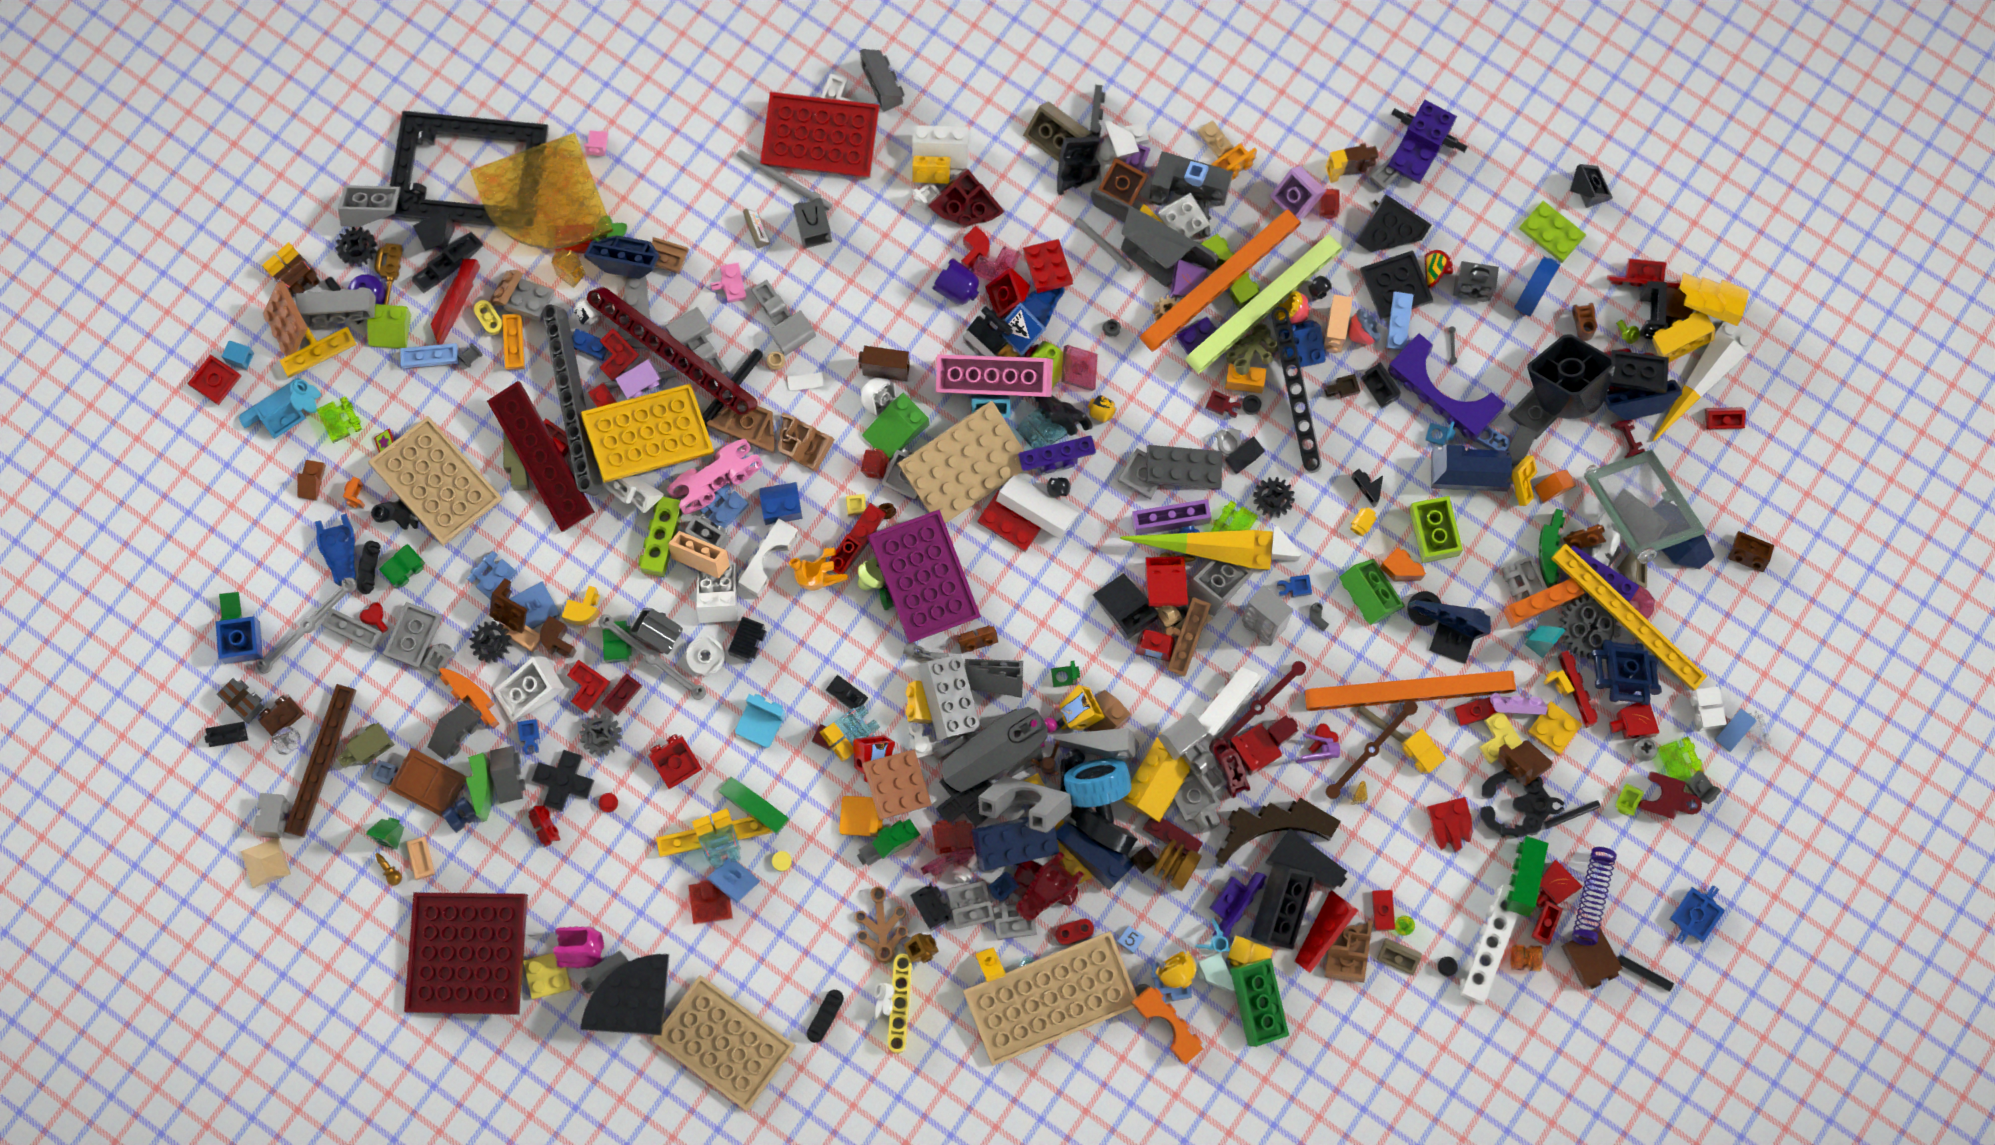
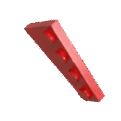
M1330 890L1294 961L1311 973L1358 912V909Z

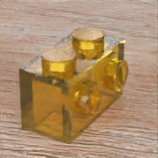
M565 249L555 253L551 263L556 275L575 288L586 275L578 256L573 251L569 250L568 252Z

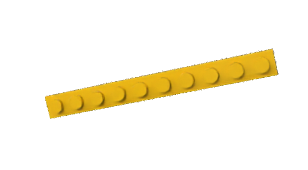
M1564 544L1551 559L1692 691L1699 687L1707 675L1567 544Z

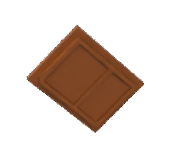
M411 748L388 790L443 817L441 813L452 806L467 776Z

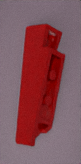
M476 259L462 260L458 275L455 276L430 324L438 345H442L446 340L474 286L473 281L480 269Z

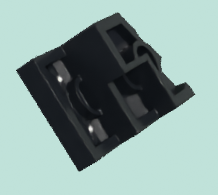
M1097 137L1064 138L1057 174V193L1059 195H1063L1067 189L1072 187L1076 189L1085 183L1096 180L1101 166L1095 157L1100 142Z

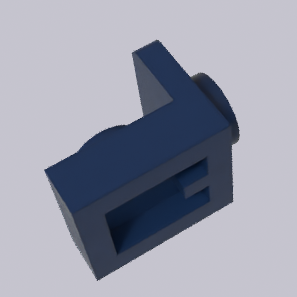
M1008 871L1004 872L988 886L993 898L999 900V902L1008 899L1009 895L1020 887Z

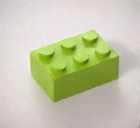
M1450 496L1412 503L1409 512L1422 563L1460 556L1463 548Z

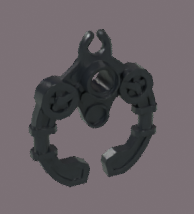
M1503 769V771L1494 774L1482 785V797L1493 798L1496 794V785L1501 782L1506 783V779H1516V783H1520V781L1507 769ZM1539 776L1526 786L1523 785L1527 793L1526 795L1516 797L1513 800V809L1526 815L1522 825L1515 824V828H1505V824H1500L1495 820L1496 812L1492 806L1481 807V819L1488 828L1501 835V837L1514 836V838L1527 835H1537L1541 831L1543 821L1550 814L1556 815L1564 811V807L1555 810L1552 806L1553 803L1557 802L1563 806L1564 801L1560 798L1550 797L1543 788V780ZM1539 801L1543 802L1546 805V807L1543 809H1539L1536 807L1535 803Z

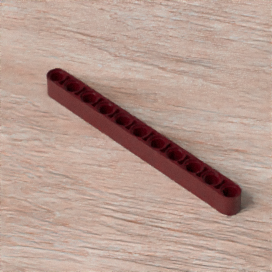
M600 287L589 291L587 301L592 307L739 415H745L757 408V400L754 396L609 289Z

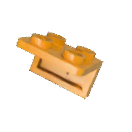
M1240 143L1211 163V165L1233 171L1232 180H1234L1243 169L1246 171L1253 166L1257 149L1253 148L1247 152Z
M843 796L841 802L840 834L878 837V832L883 828V819L879 820L873 797Z

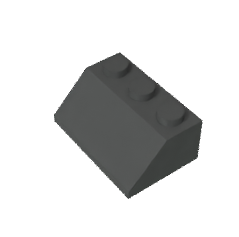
M861 49V67L882 111L885 112L902 105L905 94L902 87H898L896 84L897 77L895 72L890 71L888 67L890 66L888 57L886 55L883 56L881 50Z

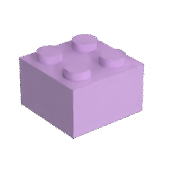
M1301 166L1292 168L1270 197L1284 211L1289 209L1300 220L1306 217L1326 190Z
M648 359L615 379L626 398L631 397L635 399L644 394L642 390L648 387L651 390L660 384L659 380L662 378L652 361Z

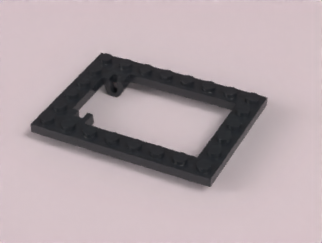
M402 111L389 186L400 187V194L396 211L389 216L428 219L447 210L452 221L457 223L533 230L549 131L548 124ZM436 134L527 142L517 207L511 208L426 199L427 187L420 183H411L417 144L423 145V140H427L430 145L434 146Z

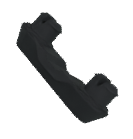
M371 540L367 541L363 547L358 567L357 589L363 594H369L374 589L375 567L378 554L380 553L379 549L381 548L378 542Z
M831 990L826 995L807 1030L809 1041L813 1043L822 1041L844 1000V996L839 990Z

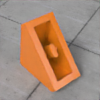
M1562 470L1548 476L1534 486V489L1544 504L1577 485L1568 470Z

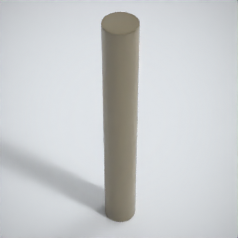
M1361 706L1357 711L1382 730L1389 726V724L1364 706ZM1397 730L1391 734L1392 737L1401 743L1407 739L1406 736Z

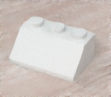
M913 125L912 166L914 156L951 157L950 170H964L967 168L969 127Z

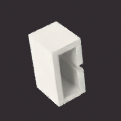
M1720 688L1696 689L1692 696H1690L1691 706L1695 708V725L1698 726L1699 731L1722 729L1727 724L1724 709L1718 706L1723 704Z

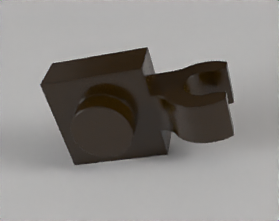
M1355 374L1337 378V384L1329 385L1324 390L1326 397H1332L1340 393L1341 398L1360 393Z

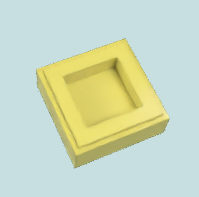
M865 494L846 496L848 516L863 514L866 509Z

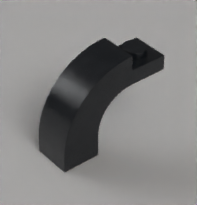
M1075 806L1070 814V817L1076 822L1075 825L1083 832L1119 853L1128 855L1138 840L1128 829L1109 822L1091 807Z

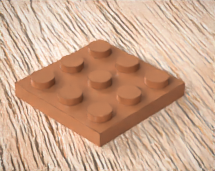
M284 281L278 282L263 312L265 321L269 323L272 335L276 337L281 352L287 357L297 352L308 328Z
M915 749L862 764L879 820L932 805Z

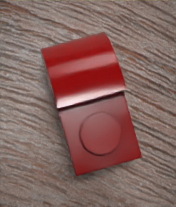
M975 225L963 238V245L970 250L961 260V264L967 269L975 268L980 260L986 263L990 255L989 239Z

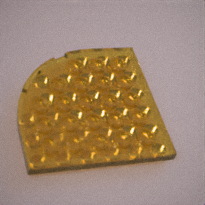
M575 133L470 170L488 216L504 234L515 241L536 248L560 249L613 232Z

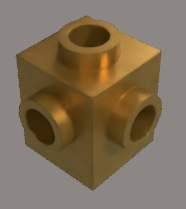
M918 933L912 936L911 940L903 944L911 962L922 961V963H927L933 959V955L939 952L936 941L931 934L923 935Z

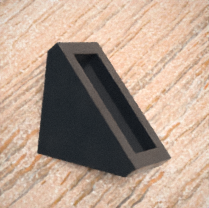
M1253 436L1224 460L1234 473L1238 474L1261 456L1265 450Z

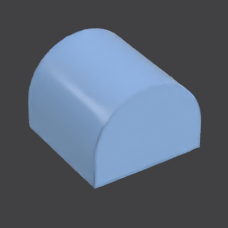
M1190 161L1184 176L1185 181L1193 186H1202L1209 167Z

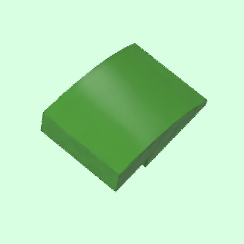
M484 753L468 757L473 776L467 777L466 781L476 816L482 822H485L488 819L492 806L494 782L490 772V760Z

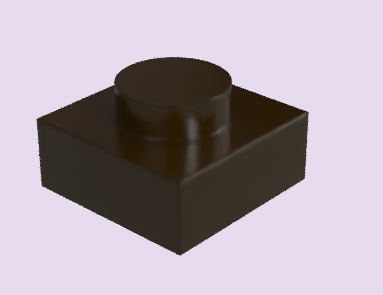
M1145 846L1134 854L1130 860L1143 874L1155 865L1157 858Z

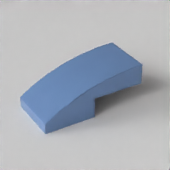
M1741 708L1715 738V741L1731 752L1757 720Z

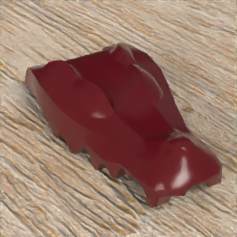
M1059 852L1038 870L1033 882L1030 883L1026 891V895L1016 904L1018 914L1026 921H1032L1042 911L1067 897L1084 876L1081 871H1078L1073 876L1061 864V861L1065 858L1062 852Z
M1033 860L1016 864L1019 866L1014 880L1020 887L1013 893L1021 898L1026 895V891L1030 883L1033 882L1035 874L1043 866ZM1078 887L1057 903L1071 906L1077 898Z

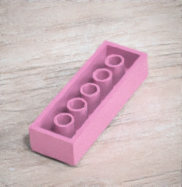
M937 354L936 392L1051 397L1053 359Z

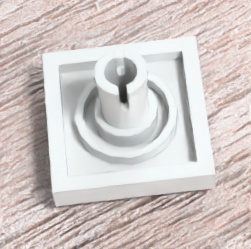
M1191 193L1159 210V215L1164 223L1186 237H1190L1210 225Z

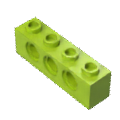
M662 497L654 504L653 512H655V515L649 521L648 530H650V533L644 540V555H640L638 562L642 573L665 577L671 555L668 543L676 535L682 511L678 506L681 500ZM664 515L670 516L666 522L660 521ZM664 533L663 539L658 540L655 538L657 534ZM653 551L660 552L658 557H651Z

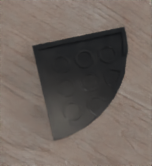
M653 954L639 957L612 971L591 995L584 1010L580 1030L662 1036L670 955Z

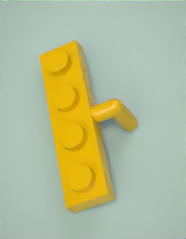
M348 327L319 341H316L313 333L308 328L305 337L310 345L279 361L287 377L291 378L357 344Z

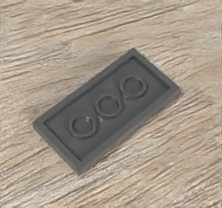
M1148 445L1146 483L1220 490L1222 488V451Z

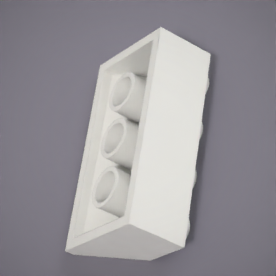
M1241 667L1239 671L1235 669L1229 676L1230 682L1227 685L1223 684L1217 691V698L1215 700L1211 698L1204 707L1207 710L1203 715L1199 713L1196 716L1208 733V737L1205 738L1207 742L1211 743L1258 687L1262 676L1244 667Z

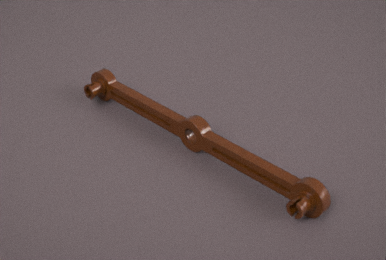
M1411 700L1405 702L1403 711L1374 742L1366 744L1364 753L1335 784H1331L1326 788L1325 793L1328 798H1338L1341 792L1340 789L1370 757H1375L1379 753V747L1408 715L1411 716L1417 712L1418 706L1416 702ZM1369 747H1373L1375 752L1371 753Z

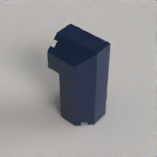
M1442 445L1441 450H1438V447H1434L1431 451V488L1507 492L1511 483L1507 482V479L1511 478L1512 475L1510 451L1470 448L1466 451L1463 445Z

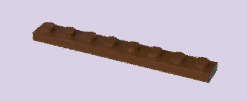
M336 684L284 832L305 838L356 694V690Z

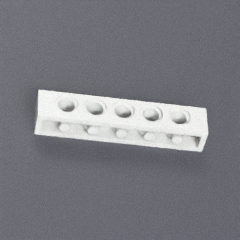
M1505 883L1501 887L1496 888L1493 896L1496 899L1494 906L1490 905L1486 914L1489 919L1487 924L1483 923L1479 933L1482 935L1480 942L1476 941L1472 951L1475 953L1474 958L1468 961L1465 971H1468L1466 979L1462 978L1458 987L1461 990L1460 996L1481 1005L1486 1001L1518 916L1517 913L1501 909V902H1506L1507 892L1511 890V886ZM1494 920H1499L1502 923L1503 927L1501 930L1494 927ZM1488 938L1495 941V948H1490L1487 945L1486 941ZM1481 956L1488 959V966L1481 965L1479 961ZM1473 975L1481 977L1482 983L1480 985L1473 982Z

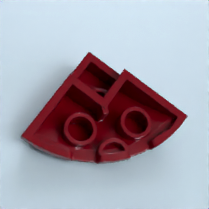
M967 168L960 172L928 204V207L938 216L962 225L985 223L1005 212L983 184Z

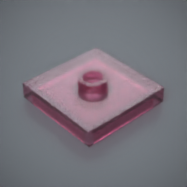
M1070 345L1064 346L1061 382L1090 391L1095 390L1098 354Z

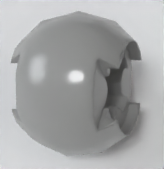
M1641 737L1635 741L1633 753L1639 760L1650 761L1657 755L1658 746L1651 738ZM1644 745L1645 748H1649V751L1647 753L1645 750H1641V748Z

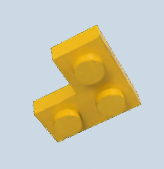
M1527 455L1512 470L1511 480L1514 482L1515 496L1518 499L1519 506H1527L1534 498L1530 480L1538 473L1534 455Z

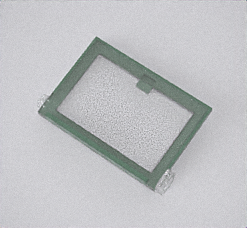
M1653 450L1597 468L1596 465H1591L1586 469L1584 478L1641 564L1652 561L1657 556L1656 551L1705 534V528Z

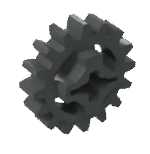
M595 714L594 720L587 718L588 725L582 724L585 730L579 732L581 736H584L580 739V742L586 743L583 747L585 750L590 748L589 753L591 755L596 751L598 757L601 756V752L608 756L609 750L613 753L615 752L614 746L620 747L617 740L623 738L622 735L618 734L622 729L617 727L619 724L617 720L612 722V716L606 719L605 714H602L601 718H598ZM611 727L613 728V732H614V736H613V737L609 734V731L611 730V729H610ZM604 733L606 737H598L597 734ZM589 734H591L593 737L591 741L592 743L589 742Z

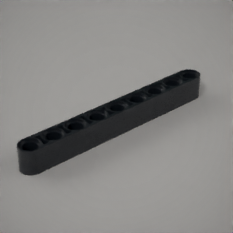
M1277 307L1272 311V321L1304 468L1311 473H1315L1321 469L1322 462L1291 317L1285 308ZM1280 312L1286 314L1285 319L1282 321L1276 319L1277 314ZM1284 330L1290 332L1287 339L1280 338V334ZM1293 349V355L1286 358L1284 356L1285 350ZM1291 367L1297 368V374L1294 376L1288 375V370ZM1296 385L1301 386L1299 394L1292 393V388ZM1298 404H1305V410L1302 413L1296 412ZM1308 422L1309 429L1307 431H1300L1301 423ZM1307 440L1313 441V447L1309 450L1304 449V443ZM1316 459V467L1308 468V461Z

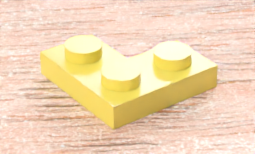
M1496 712L1484 720L1494 736L1478 747L1488 764L1498 759L1499 748L1502 745L1506 744L1509 748L1514 749L1522 744L1521 739L1504 713Z

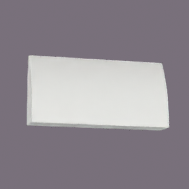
M1019 476L1011 477L1000 490L996 499L997 502L1059 539L1063 538L1080 514Z

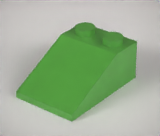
M903 392L886 407L862 436L889 462L896 450L901 451L929 426V418Z

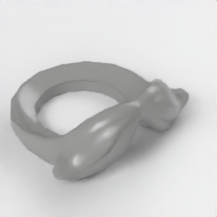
M1233 428L1219 430L1214 435L1217 438L1219 451H1222L1225 455H1231L1241 446L1239 434L1242 431ZM1225 432H1229L1236 439L1237 446L1233 451H1227L1223 447Z

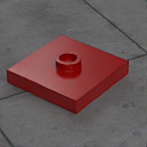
M210 354L187 384L219 406L241 378V374Z

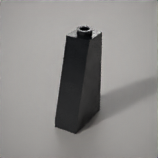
M1289 829L1265 862L1270 866H1273L1274 861L1316 873L1314 883L1333 890L1337 886L1341 888L1347 880L1345 874L1348 871L1292 829Z

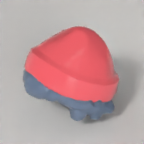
M1362 309L1357 310L1356 314L1351 318L1348 330L1349 337L1353 342L1371 345L1380 340V333L1376 329L1378 323L1373 321V316H1369L1368 312Z

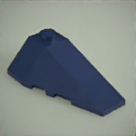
M1067 821L1056 831L1057 840L1108 890L1134 866L1128 855L1119 853L1101 844Z

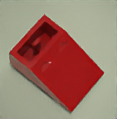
M1184 556L1145 557V579L1149 606L1180 607L1188 605Z

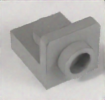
M445 643L434 645L423 666L436 675H441L439 669L445 668L449 659L453 658L456 653Z

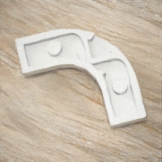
M1146 123L1122 127V129L1133 134L1137 144L1149 143ZM1109 136L1101 145L1098 162L1101 165L1099 169L1101 181H1103L1113 160L1117 158Z

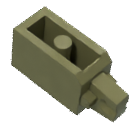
M379 722L377 724L373 723L361 735L353 736L349 743L346 744L347 749L337 759L344 768L357 762L367 765L395 744Z

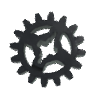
M352 227V231L345 229L346 234L340 233L341 240H336V243L339 245L335 247L336 251L339 252L337 255L345 264L349 262L351 267H353L354 263H357L358 267H360L361 262L367 265L368 258L374 259L371 254L377 253L374 248L377 246L376 241H374L375 237L373 234L370 235L371 233L368 229L364 231L362 227H359L358 230Z
M1268 477L1267 483L1262 480L1261 486H1256L1258 492L1253 494V497L1256 498L1253 503L1259 504L1256 510L1262 509L1263 516L1268 513L1269 518H1272L1273 514L1280 518V513L1287 515V509H1292L1291 504L1295 501L1292 498L1294 491H1289L1291 484L1286 486L1285 479L1279 482L1278 477L1275 478V481ZM1267 488V493L1261 496L1262 492ZM1286 500V503L1280 507V503Z
M485 621L484 627L477 625L479 630H473L472 633L475 637L469 639L474 642V644L470 645L471 649H475L472 654L475 656L479 655L478 659L481 661L485 659L486 663H490L491 659L493 662L498 663V657L504 660L503 654L510 653L507 647H512V644L508 642V640L512 639V636L506 635L509 630L507 628L503 629L504 625L501 623L497 625L495 621H492L491 625ZM493 630H497L501 635L495 636ZM490 639L494 640V642L491 643L492 646L488 645ZM481 649H487L489 655L484 654Z

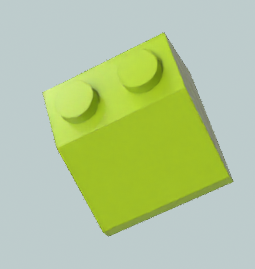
M375 304V317L367 319L369 347L407 348L411 313L407 306Z

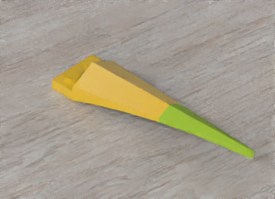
M1241 530L1120 537L1121 540L1251 569L1270 570L1272 531Z

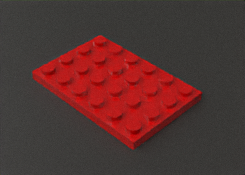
M770 92L760 164L870 178L880 105Z

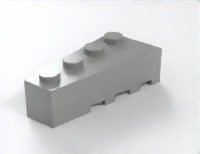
M365 287L356 290L341 289L340 291L323 290L322 292L305 291L303 293H296V306L309 329H313L314 325L320 324V327L328 326L329 322L341 324L346 319L357 321L375 317L376 296L371 289Z

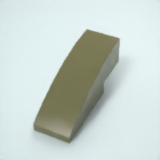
M503 431V468L506 473H511V486L514 491L529 490L528 473Z

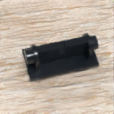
M245 721L205 728L207 734L205 742L209 743V747L248 740Z

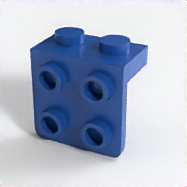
M1314 320L1304 321L1301 325L1293 324L1301 367L1324 363L1326 357L1321 326L1314 322ZM1287 330L1281 332L1283 339H1287L1290 335V332ZM1286 349L1287 358L1293 355L1294 351L1293 349Z

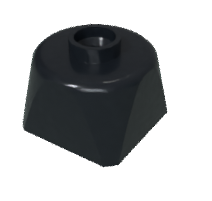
M1567 334L1561 336L1528 363L1527 368L1537 401L1542 409L1559 418L1577 419L1593 414L1602 406L1612 380L1616 361L1615 358L1576 336Z

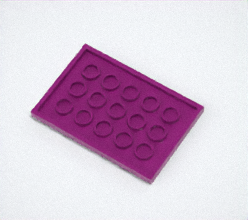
M940 509L868 535L869 542L909 644L981 617Z

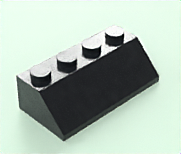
M1274 861L1250 937L1268 945L1293 949L1317 874Z

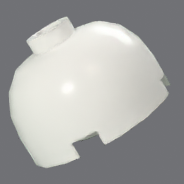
M874 378L867 382L861 389L863 407L871 414L879 416L890 404L892 397L896 398L897 388L895 383L884 378Z

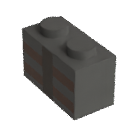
M232 678L216 695L242 720L249 724L265 707L260 703L262 699L255 692L251 695L247 691L249 688L247 684L242 680L238 682Z

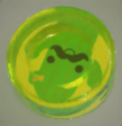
M1401 916L1395 921V930L1401 936H1408L1415 929V922L1409 916Z

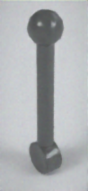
M1451 326L1449 327V332L1451 333V358L1449 362L1454 365L1457 363L1454 340L1456 328Z

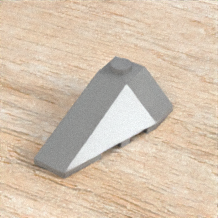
M1129 728L1053 735L1055 742H1060V747L1078 749L1082 752L1117 760H1126L1127 758L1134 757L1139 748V742Z

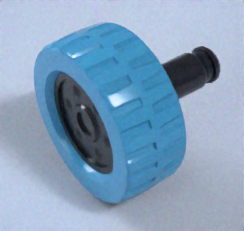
M1104 758L1088 761L1071 768L1064 775L1066 793L1071 794L1072 805L1095 807L1096 812L1100 816L1114 824L1110 803L1125 797L1132 788L1128 767L1123 760Z

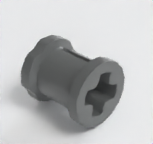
M471 343L470 347L463 354L457 356L470 368L471 363L478 357H482L483 354Z

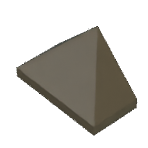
M1630 551L1617 569L1626 578L1639 585V587L1647 588V555L1636 558L1633 552Z

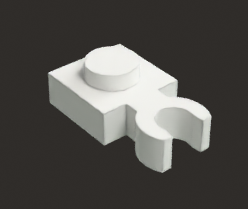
M920 723L919 732H913L912 727H909V733L914 737L913 740H909L911 749H915L918 759L933 755L928 735L922 736L924 728Z

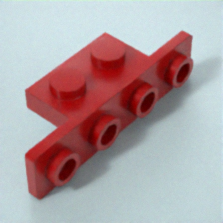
M1628 258L1626 277L1607 275V279L1611 281V284L1616 285L1630 282V286L1641 287V284H1646L1647 281L1667 282V287L1679 289L1681 282L1664 280L1667 264L1664 261Z

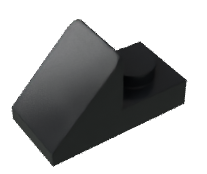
M1359 468L1353 472L1351 479L1371 505L1376 507L1380 499L1383 475L1370 483L1371 480L1368 474L1362 472Z

